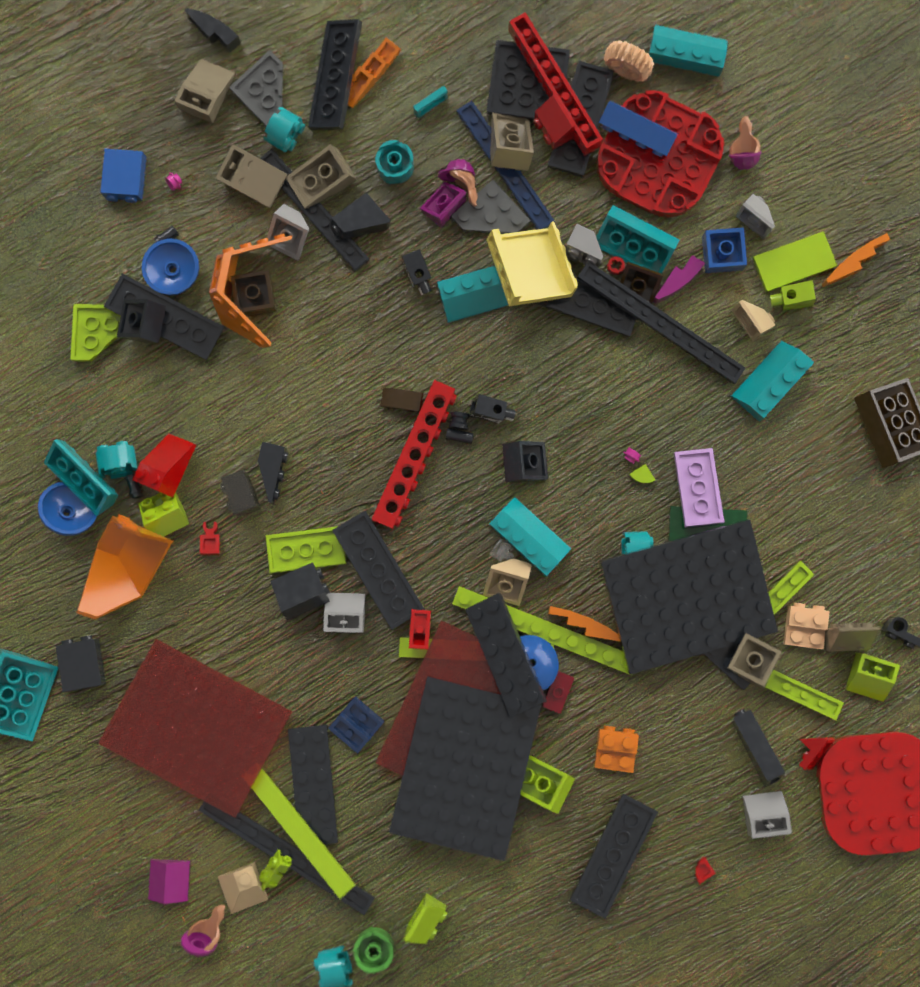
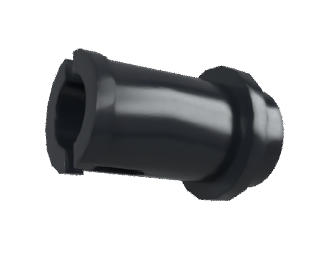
M171 225L160 235L157 234L154 240L158 242L164 239H174L179 236V233Z
M135 474L128 475L125 479L130 490L129 496H132V499L143 497L144 489H141L140 483L132 480Z

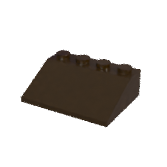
M909 378L854 397L882 468L920 455V405Z

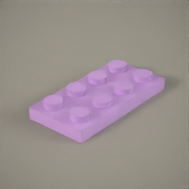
M713 448L674 452L685 528L723 524L724 517Z

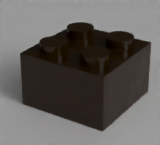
M269 270L230 276L235 305L246 317L277 312L272 277Z

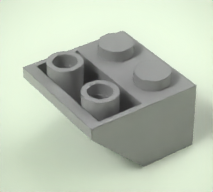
M576 224L565 248L567 258L575 262L578 260L584 263V266L589 261L599 268L603 255L594 231Z
M327 594L330 602L325 604L323 631L364 633L365 594Z
M782 791L742 796L747 832L751 838L792 834L790 816Z

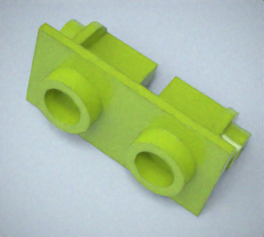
M279 849L270 858L266 868L260 873L259 880L262 891L267 886L269 888L276 887L283 877V873L291 866V858L289 856H281Z

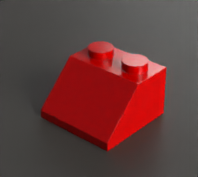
M554 94L535 111L533 120L536 128L542 130L544 141L548 146L551 145L553 150L573 139L576 126L557 94Z

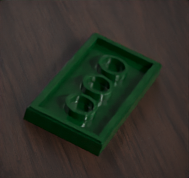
M670 506L668 541L747 520V510L722 509L723 524L685 528L682 507Z

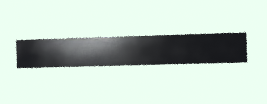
M272 148L259 158L288 175L292 173ZM285 178L281 189L355 272L370 261L352 238L342 240L339 235L336 236L330 228L332 216L320 202L305 209Z

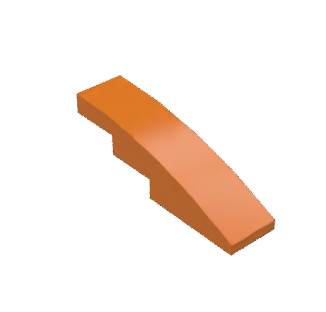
M387 37L376 52H372L363 66H359L353 74L348 105L351 108L367 94L402 51Z
M886 233L870 241L852 253L827 277L822 286L826 287L858 273L862 269L860 263L875 256L876 252L874 249L885 245L890 240L888 234Z
M549 606L548 614L567 617L566 625L583 627L584 636L620 641L619 634L589 617L570 610Z

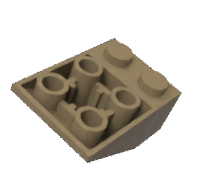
M200 59L183 82L177 94L175 103L178 109L213 123L232 83L235 72Z
M232 144L216 179L271 208L288 174Z
M872 623L830 624V628L825 631V651L870 650L879 632V627H873Z

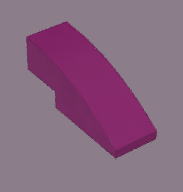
M692 255L683 270L675 267L653 302L655 304L678 293L695 278L705 263Z

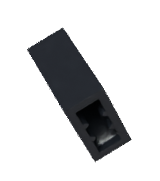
M365 193L332 217L330 228L336 236L339 235L344 240L385 231L389 228L391 220L373 199Z

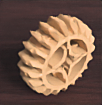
M613 41L607 47L604 54V61L608 68L615 70L614 73L630 81L642 82L647 80L654 65L653 59L649 57L648 53H645L639 46H635L632 43L629 44L626 41Z

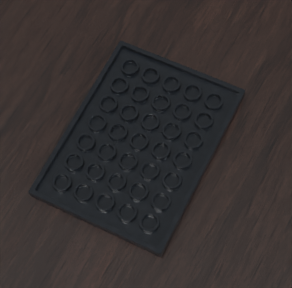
M749 519L600 561L630 675L741 643L745 634L759 638L778 632L751 520Z
M427 676L389 833L505 861L541 705L515 717H510L500 694Z

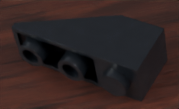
M262 442L258 463L268 502L274 504L275 500L278 501L280 490L278 485L279 482L283 481L285 472L282 471L283 464L288 461L289 452H286L287 449L284 446Z

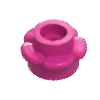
M170 172L169 176L165 178L167 185L172 191L181 189V178L177 174Z
M629 447L626 452L623 451L626 460L633 464L635 461L639 462L641 454Z

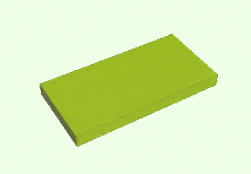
M824 231L752 258L766 293L837 267Z
M336 527L265 535L270 574L294 571L312 562L316 568L347 564L346 554L332 532Z

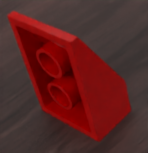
M168 434L140 462L132 480L170 497H174L196 448V444Z

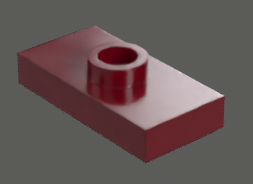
M558 671L556 679L550 685L547 692V702L543 703L542 707L561 714L574 677Z

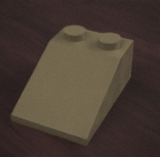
M492 113L490 149L492 166L528 171L534 154L529 119Z
M331 144L286 176L287 181L305 209L344 190L357 180L339 150Z

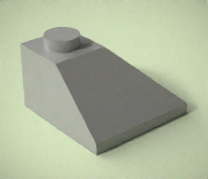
M754 194L746 200L735 215L763 239L775 227L765 200Z
M283 204L273 215L267 238L268 241L274 240L273 236L285 234V237L292 235V239L271 245L270 247L298 261L309 227L299 211Z

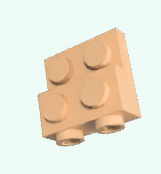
M794 603V606H787L783 644L824 650L825 631L828 630L830 611H826L824 606L813 605V609L805 608L806 604Z

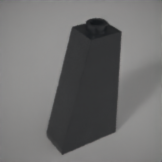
M744 709L734 714L735 717L732 719V723L764 787H767L781 780L785 775V771L751 709L748 711Z

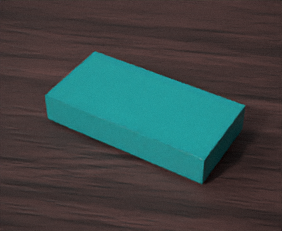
M442 86L413 106V111L417 118H420L448 99V90L445 86Z

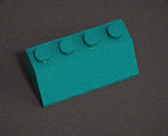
M655 25L648 54L653 59V63L719 77L725 63L727 40Z
M614 205L608 212L596 236L601 250L615 257L622 258L626 263L630 262L661 274L680 241L676 237Z
M495 266L437 282V288L448 323L509 306Z
M780 341L731 397L755 419L761 421L812 366L814 361L800 349Z
M59 439L53 441L43 463L96 516L113 506L119 496L116 491L99 477V474L76 453L74 448L70 447L65 441Z
M515 497L489 523L493 530L545 577L571 550L565 542Z

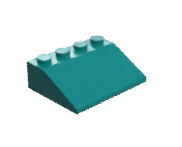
M0 648V734L33 741L59 668L58 666Z

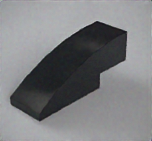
M189 8L184 10L188 19L212 45L219 40L231 53L241 44L239 36L220 20L198 10Z

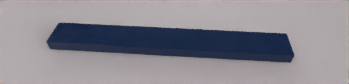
M471 100L457 109L456 113L491 162V127ZM493 166L537 230L548 228L551 222L555 223V220L520 170Z

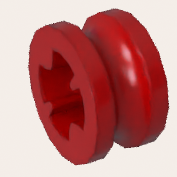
M612 257L608 262L607 269L610 274L619 275L624 270L625 262L620 257ZM612 262H615L616 264H621L619 266V270H617L616 268H612Z

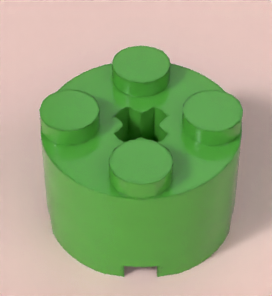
M369 927L358 936L354 946V958L360 969L368 973H375L386 969L392 961L394 940L387 931L378 927ZM376 947L377 951L372 953L371 948Z

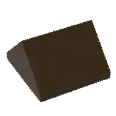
M627 262L620 283L652 304L664 274Z

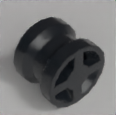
M451 412L452 422L449 423V428L468 430L467 420L470 414Z

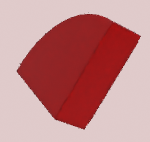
M705 856L700 858L695 868V876L699 884L716 874Z

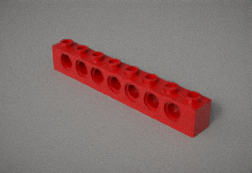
M526 12L510 20L508 31L548 97L550 98L552 95L557 94L576 125L573 138L584 156L600 148L603 138Z
M433 381L372 516V521L392 530L395 526L399 527L403 518L400 516L402 509L406 510L409 505L410 499H408L411 491H415L418 485L416 478L418 474L422 475L426 464H424L426 456H431L434 449L431 445L434 439L438 440L442 431L439 427L442 422H446L449 416L447 409L449 405L453 406L457 398L454 388L439 381ZM440 399L444 402V406L436 408L433 403ZM434 417L437 421L434 425L430 426L426 424V419ZM419 435H428V441L426 443L419 442ZM413 451H418L421 457L418 460H412L410 454ZM404 469H412L413 475L410 478H405L402 475ZM397 486L405 488L403 495L395 494L394 490ZM395 503L397 505L396 512L389 513L387 511L388 504Z

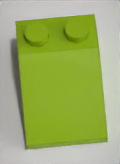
M529 755L520 795L558 814L575 778Z
M426 893L406 926L404 941L426 944L428 939L432 941L437 932V929H435L438 922L442 923L447 915L445 911L446 905Z

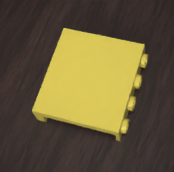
M551 222L549 227L545 229L500 234L499 229L491 230L487 243L509 306L572 297L578 288V283L573 276L571 263L567 259L565 246L562 245L560 232L554 222Z

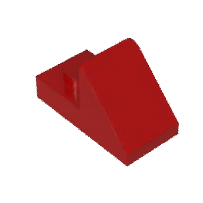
M411 609L409 649L428 650L430 610Z
M833 737L800 739L810 750L803 754V760L799 765L804 770H812L834 743L835 739Z

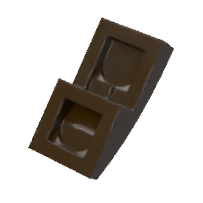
M383 387L380 406L383 408L420 412L423 393Z

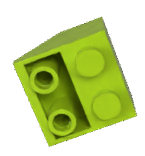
M160 492L138 503L144 527L163 537L189 524L186 512L176 492L174 497Z
M856 653L845 690L884 702L895 684L900 665L864 653Z

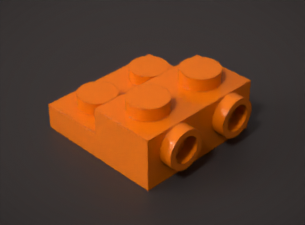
M604 725V729L599 728L594 768L633 773L639 734L635 733L634 729L623 728V731H616L615 727Z

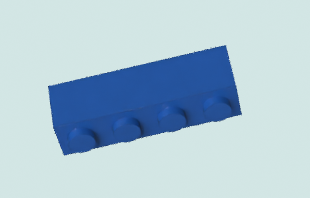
M612 101L608 102L599 123L603 124L601 128L609 132L615 130L619 132V137L625 140L631 138L641 148L645 149L646 146L652 148V153L660 157L668 155L678 133Z

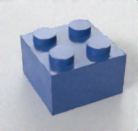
M744 228L706 230L704 232L702 244L705 273L744 270L747 266Z

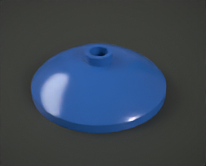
M164 239L156 242L146 251L142 260V274L146 283L153 290L163 295H177L187 291L195 283L199 274V260L195 251L187 243L178 239ZM172 268H176L174 273H170Z
M63 482L49 486L42 493L38 502V514L42 523L49 530L60 535L72 536L81 534L93 525L97 517ZM64 512H67V513H69L70 515H69V516H65L63 513H64Z
M534 635L521 636V641L529 659L535 661L533 669L542 690H545L554 682L558 674L559 661L556 651L549 642L541 637Z

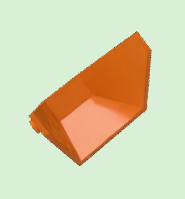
M285 234L273 236L274 240L272 241L264 238L257 240V245L253 246L251 242L239 245L240 249L234 250V247L222 250L223 254L216 256L209 294L221 324L262 348L271 347V341L230 300L232 292L230 276H235L240 254L291 240L292 235L285 237Z
M120 514L118 517L112 516L97 544L77 614L96 620L141 598L173 541L136 525L126 516Z

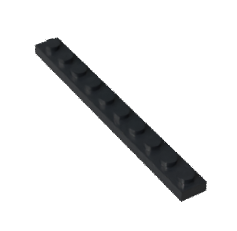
M588 261L577 277L584 284L732 384L738 381L745 370V367L591 262Z
M212 793L207 795L199 808L200 812L271 857L279 849L281 856H289L291 858L290 869L339 899L299 848ZM356 885L340 900L365 915L375 896Z

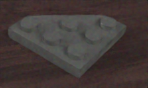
M271 50L229 87L233 94L265 126H267L274 113L278 114L280 112L278 108L282 107L284 66Z
M494 180L477 193L476 207L467 201L451 215V219L463 232L478 231L490 233L491 230L499 229L500 233L520 232L530 223L527 216Z

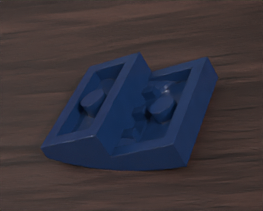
M355 696L328 729L358 754L385 721Z

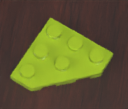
M73 304L70 360L92 362L118 338L117 332L121 316L106 309L104 305Z

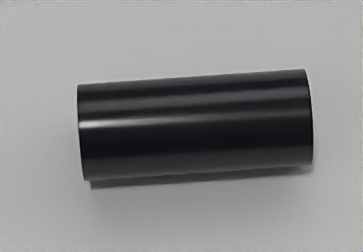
M448 428L446 440L472 444L474 433Z

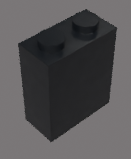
M313 562L270 581L280 610L287 621L330 602L327 595L330 593L326 582L323 583L321 580L324 578L320 567L316 568Z
M91 635L80 637L81 641L73 642V639L61 641L62 645L56 646L63 692L106 684L99 638L93 639Z

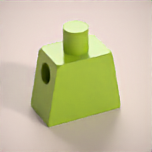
M813 280L781 287L780 294L770 295L771 307L782 305L783 310L811 307L816 300Z

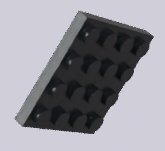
M496 40L486 114L498 113L534 120L535 111L549 97L515 42ZM547 47L566 78L570 50Z

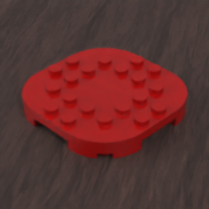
M649 90L645 91V93L631 96L622 106L678 133L668 155L660 157L652 153V148L647 146L645 149L635 144V140L631 138L625 140L618 136L619 132L612 130V132L608 131L600 146L597 156V172L602 184L613 195L656 216L676 217L690 211L699 202L722 157L724 139L719 130L718 123L706 112L702 111L700 113L669 98V94L665 92Z
M897 731L846 735L836 739L818 762L816 776L819 778L823 814L821 820L830 839L846 851L858 855L908 852L919 849L920 739Z

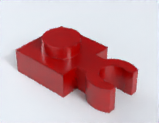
M203 522V530L206 535H200L199 554L220 555V535H215L218 530L217 522H214L212 529H208L207 523Z

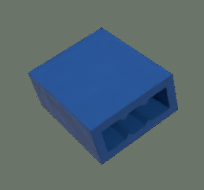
M105 149L101 194L106 200L116 202L118 199H122L130 203L143 200L146 156L143 151Z

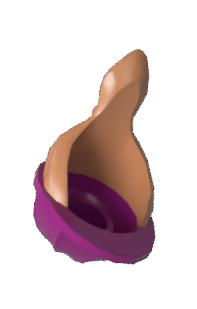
M745 116L739 123L740 136L732 143L730 153L728 154L734 166L741 170L753 168L758 163L762 153L759 141L752 136V124L748 116Z
M464 159L451 161L446 169L439 171L438 178L445 182H456L461 188L468 190L469 202L476 207L478 195L475 188V172L472 165Z
M225 905L215 907L209 919L193 924L183 935L181 945L190 955L197 958L205 957L216 949L220 939L218 926L224 918Z

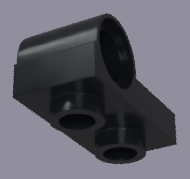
M891 617L883 624L881 630L886 632V637L895 641L898 638L903 641L904 646L911 649L920 648V638L907 632L908 623L904 618ZM895 621H898L900 624L898 631L893 628Z

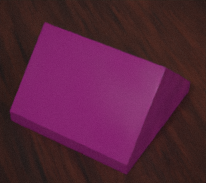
M444 181L420 207V210L442 228L451 218V215L466 202V192Z
M151 859L148 900L162 904L188 901L190 861Z

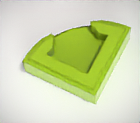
M646 464L629 474L633 480L640 483L655 481Z

